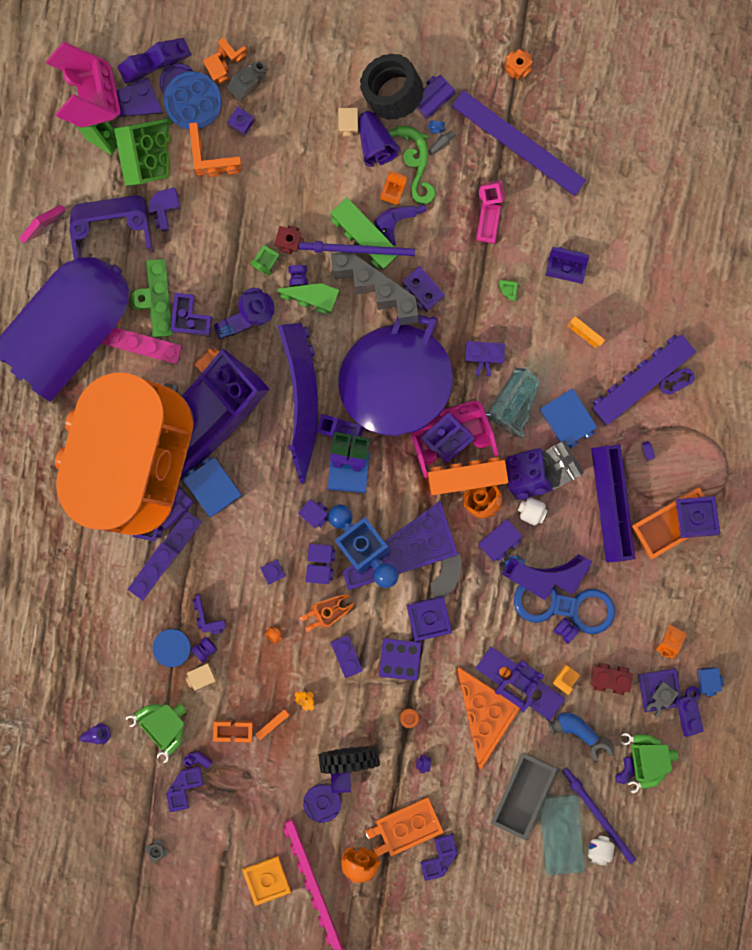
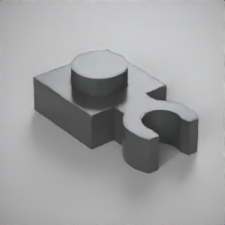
M662 681L651 696L655 701L649 703L646 706V710L649 711L652 707H656L657 711L654 716L658 717L661 714V707L664 706L668 709L679 693Z

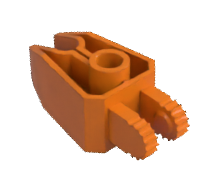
M339 595L312 604L311 611L300 617L301 621H305L311 616H314L316 620L315 623L305 628L308 632L318 626L327 628L348 613L354 604L352 603L341 608L339 603L349 597V595Z

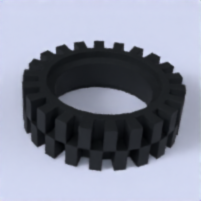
M374 746L342 748L318 754L320 772L326 774L357 772L380 766L378 747Z

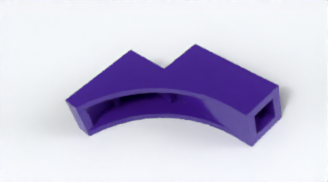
M578 554L563 565L540 569L523 565L511 558L502 575L541 599L546 600L552 593L554 585L573 595L574 591L579 588L583 576L588 573L592 561Z

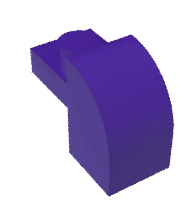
M176 188L157 192L149 203L150 215L157 214V217H154L156 227L160 228L162 232L170 231L166 212L181 209Z
M321 414L316 432L332 438L334 432L352 435L350 443H352L353 435L361 437L364 428L355 423Z

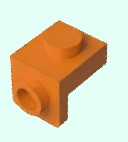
M224 37L218 41L220 47L218 51H220L223 58L228 57L233 64L236 61L239 63L246 58L248 51L245 45L235 52Z
M389 171L380 199L398 205L407 177L400 173Z
M669 625L656 651L660 652L664 657L673 659L680 652L687 633Z

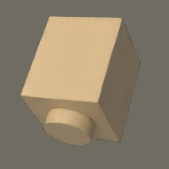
M338 108L339 135H343L345 138L354 137V134H358V108Z
M210 662L188 671V676L185 677L190 688L193 687L194 691L217 680Z

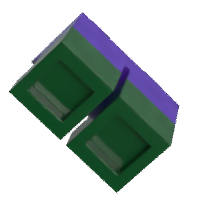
M334 432L330 462H333V466L337 468L343 467L344 464L351 465L353 471L360 472L365 467L371 438L353 435L351 448L349 449L352 435Z

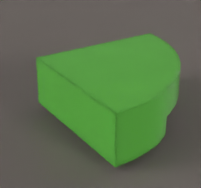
M499 279L501 293L508 300L515 302L518 282Z

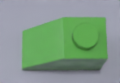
M108 121L88 127L76 126L87 141L108 154L112 155L118 148L115 131Z

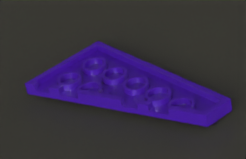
M438 501L384 541L391 552L381 560L384 564L393 565L397 569L398 574H402L457 556L458 553L441 501ZM353 565L344 570L343 575L348 590L374 583L375 570L372 566L362 574Z

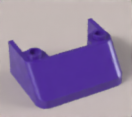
M139 195L74 205L70 211V236L74 259L82 258L79 239H83L89 234V223L124 217L127 218L128 226L136 231L144 230L146 247L150 252H154L145 199Z

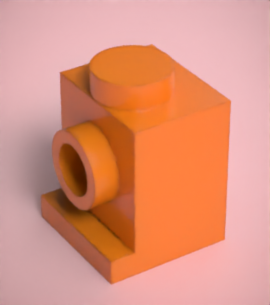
M220 51L203 60L208 73L216 84H223L229 80L226 73L229 69L224 60L220 61L223 59Z

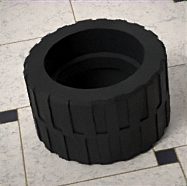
M392 53L375 58L366 66L360 78V89L371 109L379 117L386 118L387 120H397L406 117L415 111L423 98L424 87L420 76L412 62L400 54ZM396 77L406 78L404 86L394 95L387 97L378 96L380 88L388 80Z

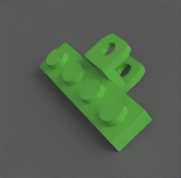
M165 259L146 260L148 288L138 289L130 294L131 308L134 310L150 309L152 338L172 336L173 334L170 331L171 314Z

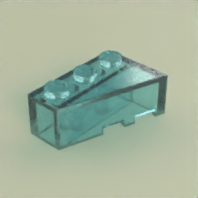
M515 368L489 408L486 416L512 436L524 438L525 432L523 431L526 421L530 417L528 414L531 404L534 403L540 379L527 369Z

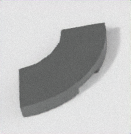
M458 552L457 556L442 560L441 573L434 581L430 582L434 597L447 596L458 583L462 569L460 552Z

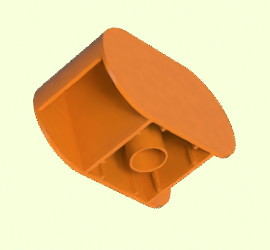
M128 373L107 374L96 379L86 387L77 401L76 408L72 409L67 415L65 423L66 430L69 432L65 447L59 449L55 459V466L59 470L56 481L58 498L64 511L72 520L87 528L126 535L149 533L166 521L172 510L193 432V415L185 399L169 387Z

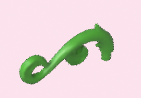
M396 126L395 129L388 130L392 137H404L407 141L411 138L418 145L420 152L418 159L413 157L414 154H417V151L412 148L405 151L403 159L407 166L418 167L411 188L413 199L419 204L430 203L435 197V189L431 184L427 182L421 184V186L427 189L425 196H419L417 193V186L428 161V147L425 138L429 136L410 126Z

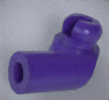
M199 751L188 753L183 760L184 765L187 767L200 763L207 769L213 762Z
M633 757L623 758L624 770L622 773L616 774L615 780L617 783L626 784L634 775Z

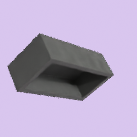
M521 753L491 824L525 841L530 840L560 772V768L528 753Z

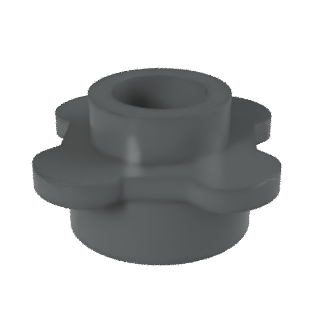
M155 840L154 844L145 847V852L148 853L153 863L158 862V859L166 857L168 854L167 849H164L161 840Z

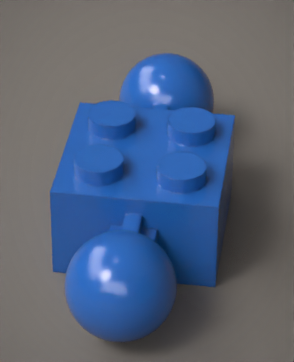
M342 504L333 506L329 511L328 520L333 527L345 531L334 541L360 574L372 566L375 570L374 580L376 584L382 588L393 587L399 578L398 571L393 565L384 564L381 560L391 552L390 548L366 517L354 525L352 523V511L349 507Z

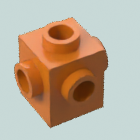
M518 49L516 53L512 51L505 58L507 60L505 64L506 72L512 78L515 77L517 80L522 76L525 78L532 71V57L525 50L522 52ZM516 60H519L522 65H518Z

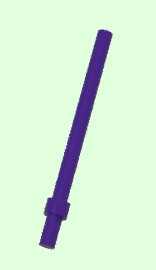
M315 241V243L299 242V250H314L316 253L332 251L415 256L414 248L323 243V241Z
M568 767L564 768L561 772L570 782L569 786L572 790L579 794L629 863L635 862L636 858L584 790L579 778H575Z

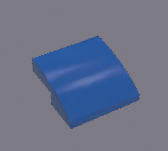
M370 452L367 453L365 467L360 472L353 471L351 465L344 464L343 467L337 468L333 466V462H330L328 490L366 493Z

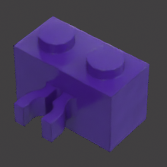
M466 342L465 362L479 363L476 376H480L483 363H485L487 377H491L489 364L503 365L505 344Z

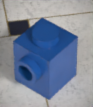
M719 668L697 669L699 691L702 694L705 693V696L717 695L716 692L722 691L721 686H724L723 675L719 673Z

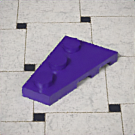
M148 77L117 90L120 114L116 118L163 114Z

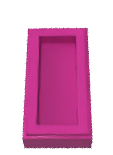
M482 203L476 241L495 244L501 205H484Z

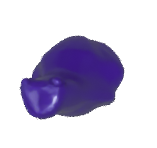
M98 723L83 733L79 739L82 742L97 745L105 744L111 738V731L106 724Z

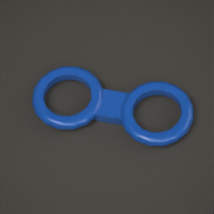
M519 585L514 594V606L517 613L523 619L532 623H541L550 619L554 614L571 617L573 624L580 631L587 634H598L610 627L615 618V606L612 599L605 592L598 589L584 590L575 598L558 595L556 587L553 586L552 593L550 594V607L545 613L540 615H532L523 608L522 595L526 590ZM598 597L605 602L607 616L600 625L587 626L579 619L578 607L585 598Z

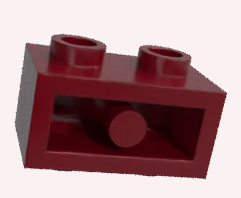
M599 663L598 666L593 665L589 684L594 686L595 690L605 691L607 688L612 689L615 694L624 695L625 692L630 693L633 673L629 672V668L618 666L617 669L610 668L609 664Z

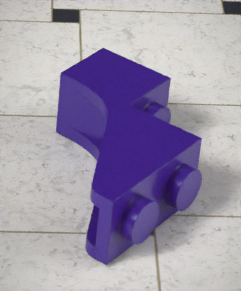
M184 38L157 42L145 53L129 56L117 68L124 83L127 84L137 82L158 69L187 59L192 54Z

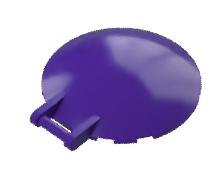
M418 314V322L428 325L425 331L409 325H399L397 316L394 325L371 331L360 338L348 351L339 372V393L349 415L363 428L381 435L400 436V434L413 433L426 427V424L437 418L443 411L451 395L453 373L451 362L445 349L433 337L438 324V318L433 316L429 318Z

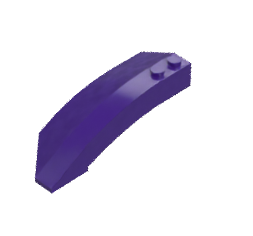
M302 323L279 325L278 329L289 363L294 396L292 444L288 445L292 452V459L302 484L306 481L316 443L318 390L312 359L315 356L313 346L308 345L306 339L310 338L307 326L303 327Z

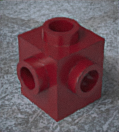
M288 225V228L279 226L274 245L281 248V252L292 255V252L297 253L299 242H304L305 238H302V232L297 227ZM289 238H293V241L288 242L287 240Z

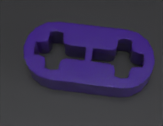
M687 368L679 370L664 378L659 384V389L665 395L673 394L693 383L694 373ZM683 372L685 374L690 375V377L688 378L689 382H686L685 380L681 382L678 381V379L683 376ZM665 381L668 383L675 381L676 384L671 387V391L664 389Z

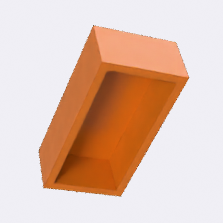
M500 457L487 459L488 463L481 464V460L468 462L469 466L462 467V463L449 465L450 469L443 470L442 466L430 468L431 472H427L430 495L508 483L505 460L500 461Z
M696 487L677 499L705 496L700 487ZM676 499L631 524L632 531L648 559H653L688 539L680 538Z

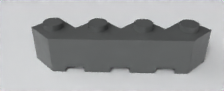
M339 252L331 254L334 279L354 277L356 295L375 292L378 310L397 307L399 325L418 323L415 296L354 253Z

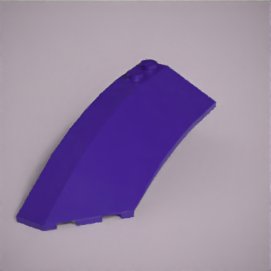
M221 349L203 373L182 395L191 409L194 424L180 480L186 476L187 472L196 468L217 449L246 419L270 390L257 374L225 349Z

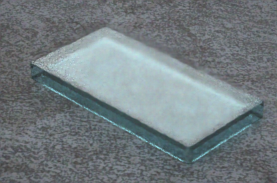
M578 795L548 797L540 815L546 875L585 872Z

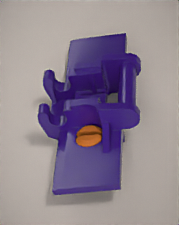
M491 646L475 667L498 684L495 690L497 695L501 694L520 708L521 712H524L530 706L551 721L565 700L564 697L540 681L544 678V674L528 666L524 660H520L517 664ZM507 683H510L527 696L524 700H521L504 687ZM539 689L541 691L540 698L532 699L533 692Z

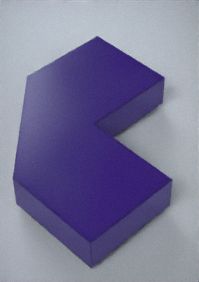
M200 766L181 770L166 793L170 812L189 808L186 789L204 785Z
M453 833L434 838L439 857L420 861L425 881L444 877L450 864L457 855Z

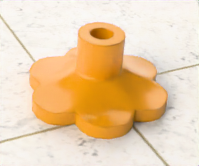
M297 691L295 693L296 703L301 705L306 711L308 709L314 710L313 693L310 691L307 693Z

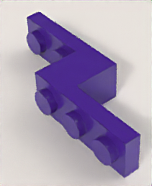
M186 511L165 541L160 543L127 590L144 601L165 570L172 565L202 521Z

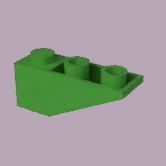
M322 283L279 288L277 290L278 294H281L280 298L291 301V299L299 301L298 305L309 308V305L316 307L317 312L327 315V312L332 313L339 295L338 289Z

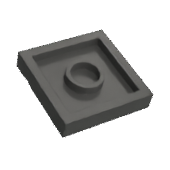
M565 440L543 452L545 475L552 483L553 490L584 473Z

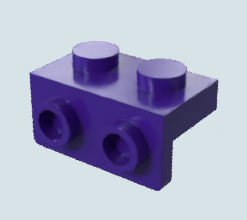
M552 247L545 276L583 284L589 255L566 250L562 247Z

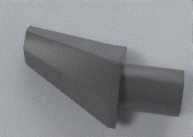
M450 130L447 134H441L429 149L430 155L449 145L450 140L455 137V133Z

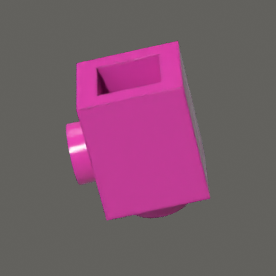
M502 180L486 182L480 186L479 196L483 200L484 205L500 203L506 199Z

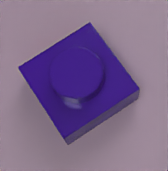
M278 559L260 567L268 585L286 577Z

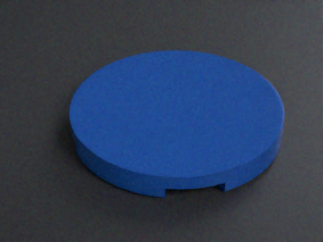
M195 71L181 73L171 80L165 90V110L170 119L182 128L190 129L189 123H197L199 128L202 129L210 125L220 112L222 101L220 90L217 84L203 73Z

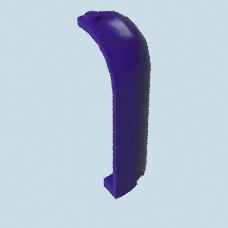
M95 257L77 258L62 265L51 275L0 335V361L9 364L12 367L10 371L20 381L24 378L31 384V389L51 402L122 318L128 303L129 288L126 279L121 274L123 272L121 268L115 264L112 266Z

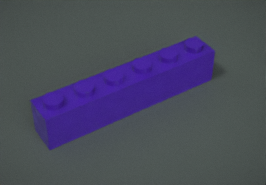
M682 334L678 337L673 335L666 341L668 345L665 348L659 347L652 353L653 357L649 361L644 359L637 365L639 369L636 372L632 373L630 371L622 378L624 381L619 386L615 383L607 390L609 392L608 395L604 398L600 396L592 402L594 404L591 408L605 426L609 425L696 353L695 349Z
M621 444L591 448L606 562L636 559Z

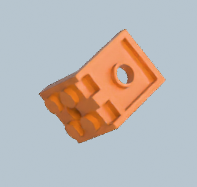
M189 123L194 170H196L198 176L209 175V177H218L220 173L228 172V175L239 174V171H243L240 156L204 161L200 128L197 123Z

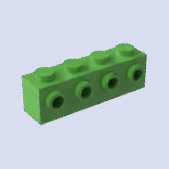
M347 197L330 213L332 217L331 222L337 228L341 226L346 231L344 235L349 241L352 242L354 240L358 245L394 247ZM368 254L372 259L370 261L377 270L381 268L383 271L399 256Z

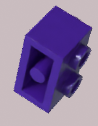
M420 266L402 281L404 285L402 288L415 296L416 304L420 310L425 309L428 312L445 297V294Z

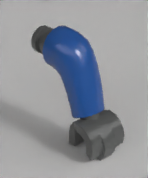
M563 712L558 714V718L554 719L553 723L552 721L548 722L549 729L553 735L557 731L559 733L564 731L566 734L574 733L586 744L592 745L591 754L594 761L599 758L597 752L599 748L606 749L609 756H614V746L610 739L603 736L599 737L578 715L572 712Z

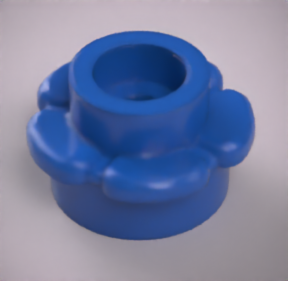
M430 120L429 126H427L430 129V133L441 134L442 131L446 130L444 128L445 122Z

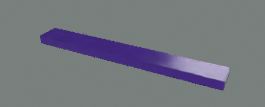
M462 91L452 104V108L574 197L586 182V179L465 91Z

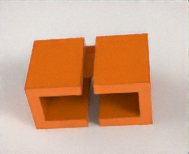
M215 720L213 725V741L231 742L232 736H235L234 742L252 743L254 721L236 720L235 724H233V720Z

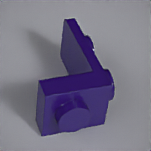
M196 594V599H193L194 609L198 610L200 616L197 618L198 628L202 629L203 633L209 631L212 634L222 633L223 628L227 627L226 620L207 623L201 594Z

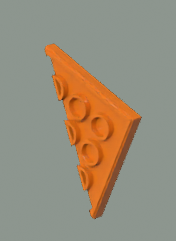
M458 667L457 671L478 767L482 769L520 708L501 694L497 695L493 688Z

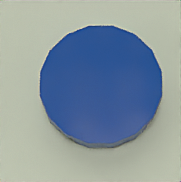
M177 629L162 631L153 642L155 659L166 667L182 665L191 653L189 638Z

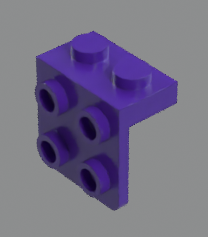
M541 448L507 457L508 489L517 500H524L531 496L543 495L546 492L553 491L552 483L545 475L544 455Z

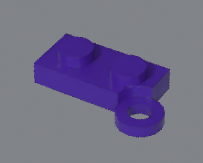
M694 686L686 689L684 697L676 699L683 734L686 737L704 732L698 703L695 702L700 697V691ZM691 691H694V697H691Z

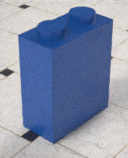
M574 389L569 390L539 409L559 443L565 440L570 449L579 444L577 440L584 436L587 439L595 434L593 430L597 426Z
M209 457L201 463L202 467L198 470L193 468L187 472L184 482L209 517H213L240 498L242 494L217 458L211 459Z

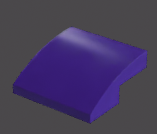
M448 412L420 438L433 452L435 451L448 463L472 442L475 436L455 416Z

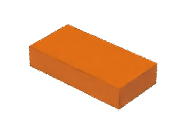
M284 708L259 729L255 735L261 740L290 715V712Z

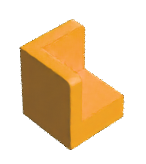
M564 664L551 682L569 695L573 690L572 686L580 675Z

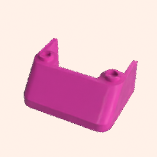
M63 41L46 60V64L62 70L64 80L69 85L77 87L79 96L73 94L55 113L56 117L78 127H88L116 119L120 114V106L110 64L100 57Z
M470 401L444 409L437 418L426 424V427L413 433L410 432L424 478L428 477L425 465L432 464L437 459V454L420 437L448 412L455 416L475 436L473 440L474 446L485 448L491 445L494 456H499L493 431L483 406L479 401Z

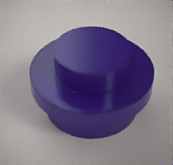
M421 754L420 758L416 760V768L419 769L421 774L429 772L431 768V759L425 754Z

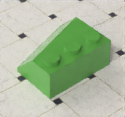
M170 118L114 128L125 186L169 178L170 154L168 153V142H171L169 125L172 124Z

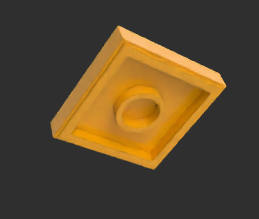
M575 316L567 324V327L595 349L600 347L605 339Z
M279 855L242 868L255 906L291 893Z

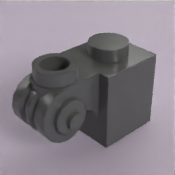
M257 61L250 64L249 68L245 66L232 77L227 89L239 101H242L253 92L258 81L265 79L267 70L264 63Z

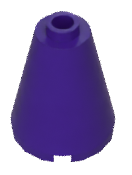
M363 112L358 119L365 165L375 167L374 163H379L381 166L391 162L398 156L397 152L401 151L399 145L374 112Z

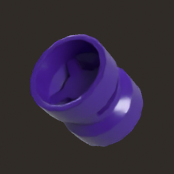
M307 265L288 266L289 273L291 274L289 286L308 285V279L306 278Z
M566 617L553 630L557 635L563 636V640L567 644L580 631L578 627L571 626L570 621Z
M206 636L199 645H195L191 649L202 663L208 660L210 654L218 651L217 647Z

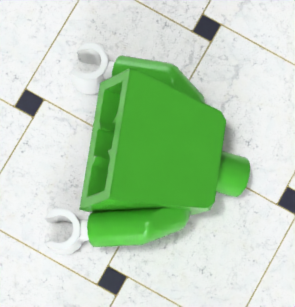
M153 704L147 705L135 714L126 717V720L134 719V724L130 725V727L137 724L140 725L161 749L157 758L164 754L166 759L163 763H166L170 754L181 744L184 723L180 717L186 713V710L181 704L176 705L173 709L167 704L164 706Z
M623 733L621 736L626 735L629 737V742H621L623 745L634 742L631 748L637 780H629L628 785L636 784L637 787L630 789V792L636 793L639 788L645 789L658 786L666 777V774L672 771L671 762L678 760L677 751H669L667 744H662L659 739L651 735L635 734L630 736L628 733Z

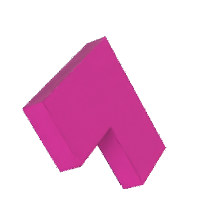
M59 205L35 217L19 239L24 244L36 238L44 227L57 221L66 209L63 205Z

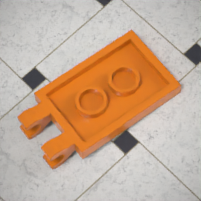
M428 797L375 820L377 826L365 830L368 839L379 834L383 837L385 843L373 848L376 857L388 851L390 856L396 855L444 833Z

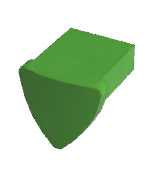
M263 245L250 264L259 272L270 276V271L280 255Z

